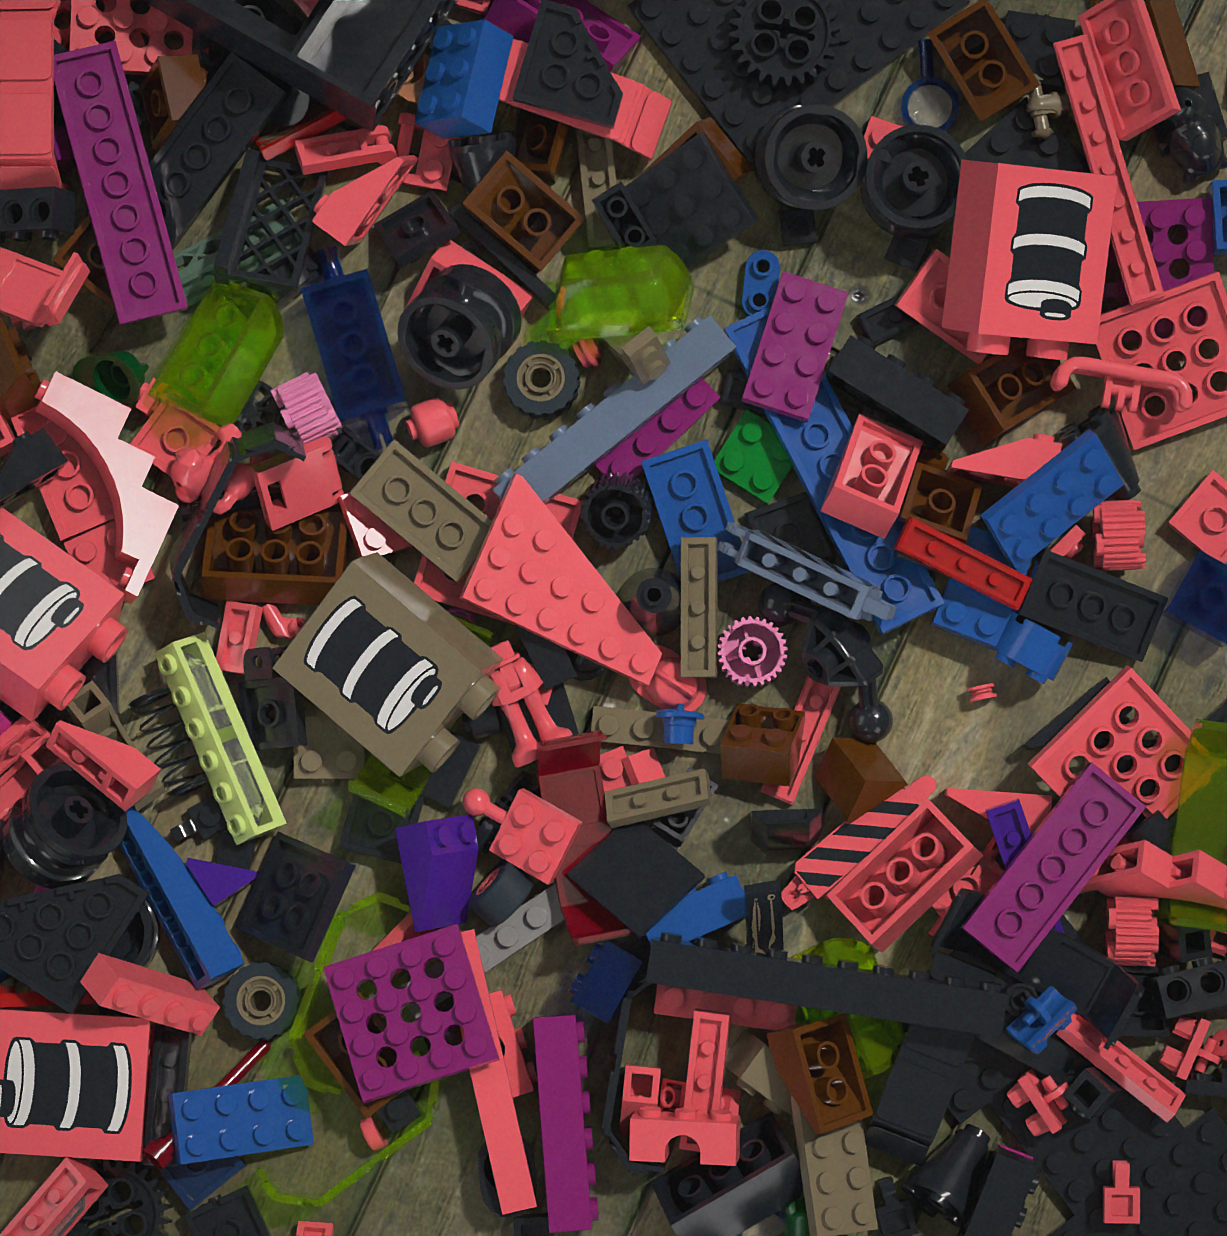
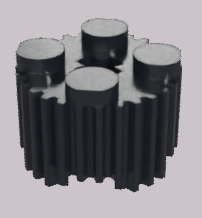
M611 472L608 474L604 473L596 478L594 484H591L586 492L580 510L582 511L580 518H582V524H586L585 531H590V537L595 536L594 541L600 542V547L607 545L609 550L611 546L618 550L619 546L626 547L627 543L632 545L634 540L638 541L640 535L643 536L647 532L653 512L652 496H649L650 489L646 483L639 478L634 480V475L632 474L628 477L626 472L622 475L619 472H616L615 475H612ZM613 506L622 509L620 515L612 513Z

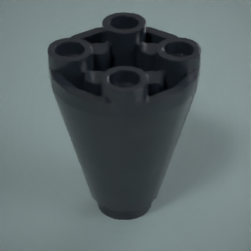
M514 130L497 132L491 135H472L466 138L447 141L449 155L467 196L506 150L514 157L516 155L517 144Z
M1098 405L1087 413L1088 419L1078 425L1076 422H1071L1057 432L1060 436L1057 443H1062L1061 451L1089 429L1097 434L1124 483L1109 498H1114L1115 501L1130 500L1141 491L1138 485L1140 479L1122 420L1117 410H1114V408H1101V405Z
M966 1124L964 1129H959L907 1178L902 1186V1190L910 1197L919 1200L920 1202L917 1207L928 1216L935 1217L938 1213L950 1224L961 1228L968 1217L988 1153L989 1147L987 1144L990 1141V1137L978 1127Z

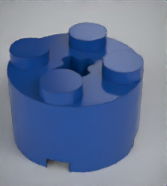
M1012 611L996 647H992L998 651L995 658L1011 667H1014L1016 662L1028 668L1026 675L1042 684H1045L1047 678L1054 681L1074 644L1067 641L1063 647L1058 644L1060 636L1027 618L1024 619L1022 624L1017 622L1018 614Z

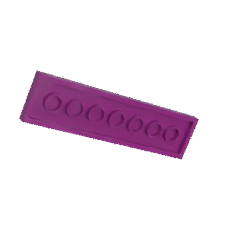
M116 41L55 54L54 86L119 326L187 310L186 298Z

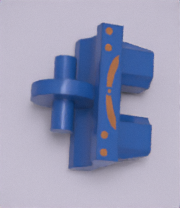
M1050 986L1037 999L1029 997L1024 1002L1027 1009L1006 1029L1009 1035L1031 1052L1039 1054L1047 1047V1039L1056 1030H1064L1072 1022L1071 1015L1077 1010L1074 1002L1066 999L1054 987Z

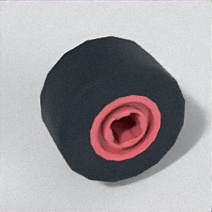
M503 860L492 868L476 886L468 900V906L491 927H496L505 922L524 902L532 889L533 880L522 869Z

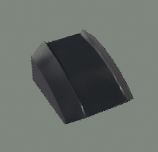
M822 808L760 810L749 813L751 842L764 854L775 850L801 849L807 853L821 838Z

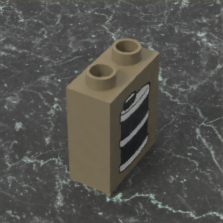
M376 551L350 563L273 666V669L396 775L401 777L422 764L434 773L447 761L460 743V740L449 732L462 712L472 720L477 719L500 692L501 688L489 677L502 662L503 658Z

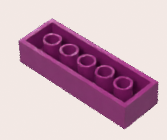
M577 1014L534 1017L549 1233L592 1230V1221L599 1220L598 1198L590 1197V1185H596L595 1161L588 1162L587 1150L593 1149L592 1126H585L584 1114H590L591 1112L589 1091H582L581 1079L588 1078L587 1056H580L579 1043L585 1042L584 1020L577 1021Z

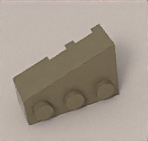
M745 1029L726 1054L725 1067L739 1077L736 1084L753 1096L758 1091L765 1096L766 1099L763 1101V1104L777 1115H780L784 1110L792 1116L789 1123L794 1126L790 1099L792 1094L775 1068L770 1047Z

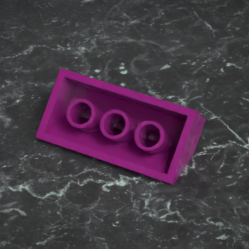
M494 0L485 20L513 35V39L529 43L541 0ZM548 0L573 7L577 10L582 23L599 49L609 71L617 74L639 42L641 36L587 0Z

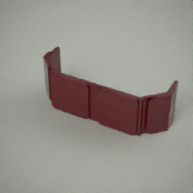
M602 730L537 742L536 758L538 762L536 772L540 798L583 822L555 877L561 913L565 919L571 942L575 946L634 935L567 875L571 869L611 833V827L607 822L605 793L600 770V744L602 740H607V735L602 734Z

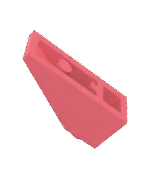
M61 720L55 724L46 743L48 749L124 811H127L151 791L161 771L157 765L135 747Z
M955 788L944 789V797L988 823L990 822L985 809L1019 798L1031 835H1033L1051 812L1052 796Z

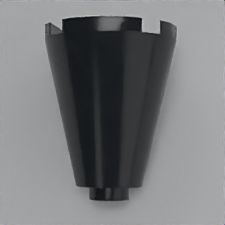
M646 568L634 573L627 579L621 589L619 599L648 636L658 637L666 635L681 624V581L677 576L661 568ZM658 593L661 595V598L656 602H652L648 599L647 594Z

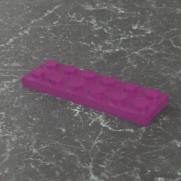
M1089 762L960 928L1013 972L1018 973L1146 806L1093 762Z

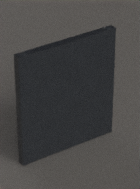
M642 821L617 827L567 873L573 882L639 939L645 936L649 930L705 878L704 873Z

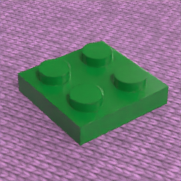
M749 410L745 411L714 459L720 476L766 505L770 503L793 467L772 425Z

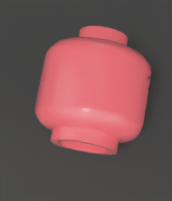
M439 397L412 406L410 410L411 419L405 421L411 439H418L427 448L451 440L455 435V429L459 428L458 417L450 401L445 403Z

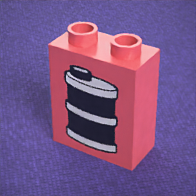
M961 160L942 328L969 332L967 351L1008 355L1011 337L1028 338L1026 356L1057 360L1068 359L1069 342L1097 344L1118 176Z
M3 507L0 509V700L33 722L49 703L61 711L73 701L86 679V676L80 673L79 670L92 655L105 663L122 645L128 633V628L119 622L125 594Z
M0 1008V1153L142 1161L144 1158L142 1150L144 1149L155 1026L158 1023L136 1016L81 1012L70 1014L65 1011Z

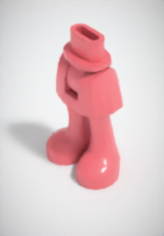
M505 640L490 647L503 658L502 662L489 677L501 688L492 705L501 706L507 717L516 743L511 755L515 767H521L537 760V741L518 704L519 700L524 699L541 741L573 734L568 728L558 727L554 723L538 690L543 681L526 659L520 656L519 652L514 653L509 640Z

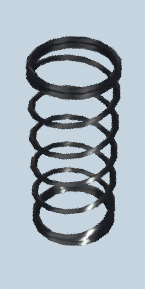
M163 687L132 700L128 706H130L129 709L132 710L131 713L134 715L158 712L140 725L139 731L144 733L166 729L147 743L146 748L156 750L176 745L160 755L154 762L158 767L184 762L168 772L161 780L164 784H173L192 779L167 793L168 799H174L205 786L209 783V780L205 776L206 773L201 772L176 780L164 781L180 768L196 760L198 755L157 764L163 757L191 741L189 737L164 745L150 746L155 740L184 723L183 720L156 728L142 729L150 721L176 706L172 703L148 711L134 712L136 709L168 696L171 693L169 687Z

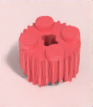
M1141 500L1103 501L1093 509L1091 538L1095 539V549H1093V566L1095 569L1102 571L1145 569L1146 553H1141V548H1144L1146 525L1145 512L1141 510Z
M1114 895L1113 898L1106 897L1105 915L1108 918V929H1111V931L1104 932V952H1106L1107 957L1124 966L1155 967L1156 959L1154 953H1158L1159 927H1157V917H1154L1155 910H1158V897Z

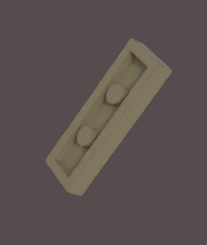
M703 768L605 791L607 822L611 828L710 806L712 805L709 774Z

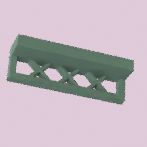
M284 199L280 200L283 205L286 204ZM273 203L258 212L261 216H264L277 209V207ZM284 217L273 223H267L275 234L290 226ZM261 226L250 232L248 238L253 245H256L269 238V236ZM223 230L174 254L177 267L184 263H189L186 268L178 271L188 307L229 286L216 283L214 262L217 252L207 255L209 250L219 247ZM296 233L280 240L287 251L301 245V240ZM275 244L259 252L266 263L282 255ZM251 256L240 263L239 270L252 272L261 267V265L254 256ZM231 280L230 285L237 281Z

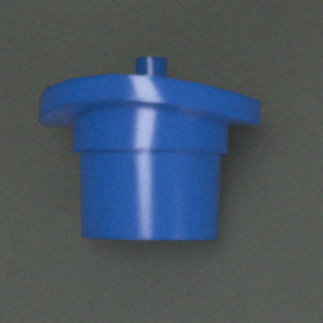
M677 704V709L658 710L655 716L663 718V742L675 744H693L697 720H704V714L684 710V704Z

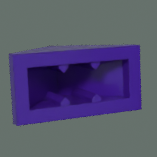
M187 858V867L213 906L220 905L256 881L259 872Z

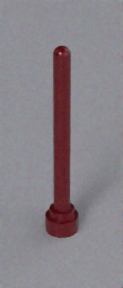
M260 1040L215 1087L237 1084L270 1051V1042L268 1040ZM172 1131L164 1139L160 1137L157 1141L152 1140L142 1150L147 1160L159 1170H163L173 1160L172 1155L175 1153Z

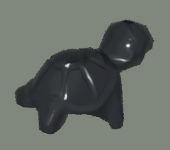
M1177 87L1175 93L1181 111L1170 116L1177 126L1164 134L1157 143V147L1159 150L1164 149L1166 146L1170 148L1172 157L1184 172L1183 183L1192 184L1199 177L1209 175L1216 169H1225L1227 167V156L1224 153L1222 137L1217 127L1220 124V119L1217 116L1201 114L1204 101L1200 94L1188 87Z

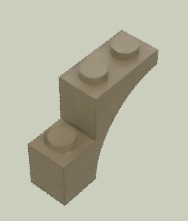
M623 307L619 308L595 327L603 344L626 370L629 368L643 385L649 380L660 377L665 372L666 367L671 364L655 332L649 326L645 329L641 328Z
M93 680L83 686L73 701L66 707L75 725L135 747L118 719L112 704ZM158 778L151 791L133 805L136 811L166 792Z

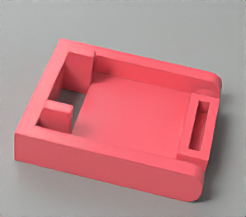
M320 437L303 444L306 454L304 461L287 453H282L251 466L264 519L272 531L338 504V498L344 495V491L341 489L342 483L335 455L331 449L332 443L330 438ZM279 482L284 504L278 498L271 501L268 485Z

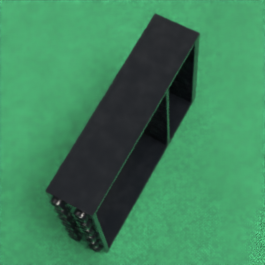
M142 0L372 132L434 39L437 27L443 25L458 0H319L299 32L291 34L233 0Z

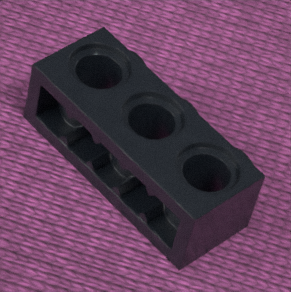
M55 186L0 190V244L5 243V238H11V240L17 242H32V237L38 236L42 240L56 241L59 240V235L74 234L76 193Z
M1225 953L1226 960L1213 963L1212 956L1191 961L1193 967L1191 969L1180 971L1178 965L1157 969L1159 976L1149 978L1159 1020L1226 1005L1227 953ZM1205 973L1211 975L1214 979L1215 985L1210 993L1205 992L1200 985L1201 977ZM1171 981L1176 982L1181 988V995L1176 1001L1171 1000L1167 995V986Z

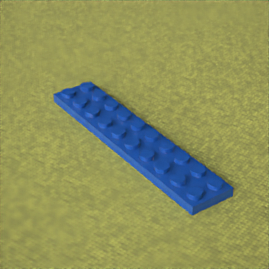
M771 306L724 327L723 330L736 346L734 354L747 379L751 372ZM823 373L807 423L763 409L846 570L881 586L880 590L883 593L880 599L897 607L892 620H884L873 615L872 620L880 635H884L943 606L944 601L928 570L893 556L895 549H893L904 526L899 521V515L887 536L883 539L820 511L853 429L825 373Z

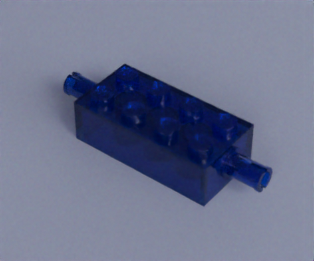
M337 246L327 247L330 262L327 260L324 248L315 252L324 281L303 287L301 292L339 420L342 426L361 420L366 421L373 450L383 449L380 434L383 435L386 447L393 441L386 415L391 411L408 407V402L368 269L344 275Z

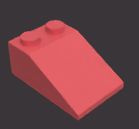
M415 155L398 156L337 189L329 196L327 194L323 195L314 208L317 214L312 222L344 246L361 243L419 158Z
M859 413L820 511L885 539L899 515L923 441Z
M1034 434L1033 438H1025L953 460L946 472L968 480L1017 487L1060 453L1062 443L1054 442L1055 437L1050 435Z

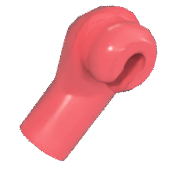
M275 603L263 606L262 616L273 635L277 638L293 640L306 623L305 619L301 617L296 619L283 617Z

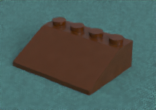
M340 503L274 531L265 522L261 504L210 516L201 575L204 599L320 605L344 573L347 566L349 529Z

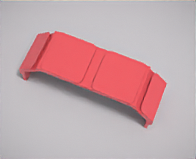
M0 0V190L55 186L71 191V185L61 182L54 156V19L60 1L71 0Z
M513 39L499 101L618 142L643 156L644 164L648 165L649 161L652 162L672 106L670 99L656 91H652L644 86V84L611 72L623 92V99L614 129L513 101V95L529 43Z
M0 247V313L41 328L45 324H48V326L60 324L90 270L83 263L79 254L73 252L65 268L60 270Z

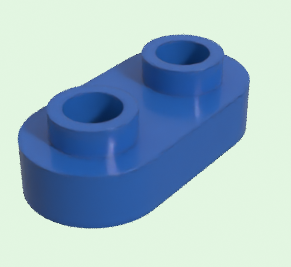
M767 250L754 252L746 262L741 304L747 316L772 306L778 288L780 263L778 258ZM759 262L768 263L770 269L765 273L759 272L756 268ZM757 295L763 296L766 303L761 307L755 306L753 298Z

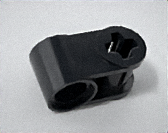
M344 426L342 428L343 434L331 449L334 452L337 466L345 472H349L360 481L364 476L363 470L365 466L372 462L375 463L380 455L373 451L357 434Z

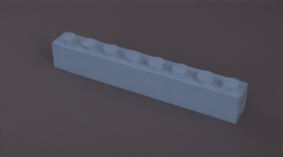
M711 315L704 320L700 316L695 318L684 328L686 334L678 341L671 338L662 345L671 364L666 367L665 372L660 377L649 380L643 385L634 373L630 371V374L633 376L623 385L619 381L614 383L603 393L605 399L597 406L590 403L576 415L578 421L569 428L562 425L549 436L552 442L542 450L537 446L529 451L521 459L524 464L513 472L509 468L494 481L497 484L493 488L494 494L502 501L513 474L517 473L524 477L543 503L547 504L736 351V346Z

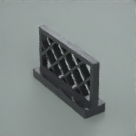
M246 149L214 262L216 283L230 285L231 280L297 292L315 224L312 222L317 214L314 208L324 194L328 171L303 175L300 165L265 160L261 158L260 151ZM266 171L281 173L285 180L269 187L264 177ZM305 178L318 180L317 186L306 193H303L296 184ZM291 187L298 197L283 205L275 194ZM270 198L277 209L261 216L256 206L258 203ZM304 204L309 211V216L295 222L288 212ZM283 215L290 226L275 234L267 223ZM262 226L269 238L253 245L248 238V234ZM296 233L301 240V245L287 251L280 240ZM275 244L282 255L266 263L259 252ZM251 256H254L261 265V267L252 272L239 270L240 263ZM288 262L293 269L292 278L277 277L272 270Z

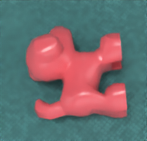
M226 422L220 427L217 433L220 440L219 448L210 455L206 456L191 446L181 448L176 452L175 462L171 467L170 475L176 487L175 493L180 501L191 503L199 498L226 441L230 442L232 436L235 438L242 437V433L234 424ZM268 452L250 457V463L240 464L239 461L237 462L223 490L225 494L222 499L218 500L213 510L214 513H225L236 501L243 500L249 495L253 487L256 486L251 466L272 458Z

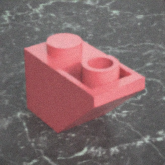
M626 1064L619 1135L630 1136V1118L634 1111H640V1107L644 1106L657 1107L661 1067Z

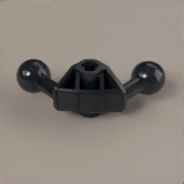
M772 583L765 587L758 599V609L762 618L766 619L768 623L772 622L774 626H786L795 620L808 624L802 647L805 672L812 680L827 686H857L859 702L850 711L848 719L849 728L853 735L863 742L875 743L883 740L892 729L893 716L889 707L884 702L878 700L876 678L884 672L882 662L872 650L871 637L865 627L826 606L820 608L802 602L800 594L777 583Z

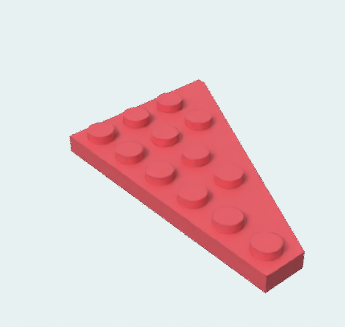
M517 473L513 474L459 599L641 685L649 686L662 656L661 651L524 477Z

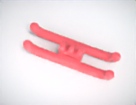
M1072 357L1065 360L1054 371L1050 386L1054 391H1060L1067 386L1071 374L1103 378L1105 380L1101 408H1109L1112 395L1116 396L1114 410L1122 411L1125 398H1129V413H1136L1141 385L1170 391L1174 397L1173 408L1178 413L1189 409L1193 401L1189 382L1179 374L1089 357Z

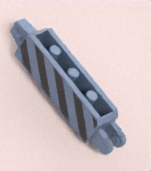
M733 522L727 523L725 529L735 536L744 538L740 548L735 547V545L729 542L720 541L717 549L735 558L737 565L847 617L871 621L874 615L884 620L893 619L897 607L880 599L883 593L880 590L881 586L761 530H750Z

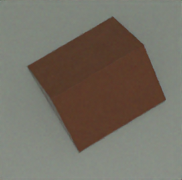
M521 109L515 128L517 144L515 158L538 178L556 183L571 126Z
M832 738L815 775L817 782L849 824L908 785L876 742L866 743L857 738Z

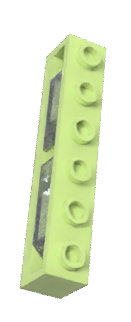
M205 632L172 642L154 653L159 669L164 675L171 691L173 702L180 712L186 732L192 740L200 765L207 775L213 789L214 798L219 803L227 822V828L232 834L236 845L268 834L287 824Z

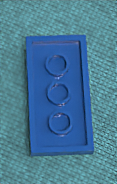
M1089 429L982 513L981 517L1009 565L1017 570L1122 487L1124 483L1097 434Z
M707 439L641 461L680 581L682 537H716L718 539L717 547L720 541L729 542L738 548L741 547L740 537L729 533L725 529L728 522L735 523ZM717 549V582L750 572V570L737 565L735 558Z
M305 1074L168 1094L177 1165L314 1144Z

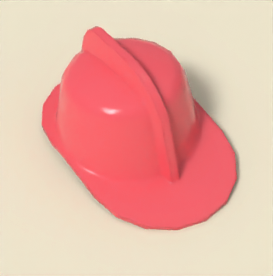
M656 645L661 651L662 656L649 686L641 685L629 679L632 688L640 696L661 709H677V704H684V710L695 711L703 703L707 693L705 678H682L681 655L669 648Z

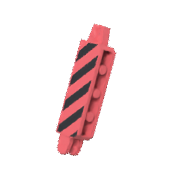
M923 775L907 788L905 786L851 824L845 820L794 863L793 871L795 877L781 891L782 901L793 911L813 898L817 900L823 896L828 900L829 898L826 895L839 881L868 856L922 802L931 796L930 794L934 793L933 791L937 787L935 778Z

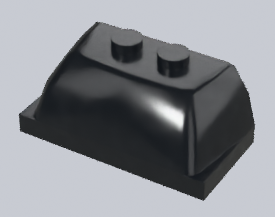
M772 1111L740 1129V1157L736 1166L700 1164V1153L650 1181L670 1226L678 1236H737L787 1207L790 1202L798 1200L801 1197L803 1186L800 1163Z

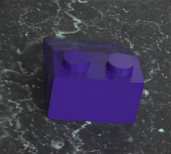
M472 815L429 820L395 828L415 932L466 923L469 910L468 900L472 892L479 849Z

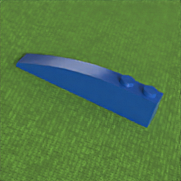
M133 806L126 811V833L119 847L140 886L150 893L147 899L194 986L198 991L231 976L245 963L241 957L239 947L232 941L225 928L222 916L215 910L189 868L171 845L145 817L136 811Z

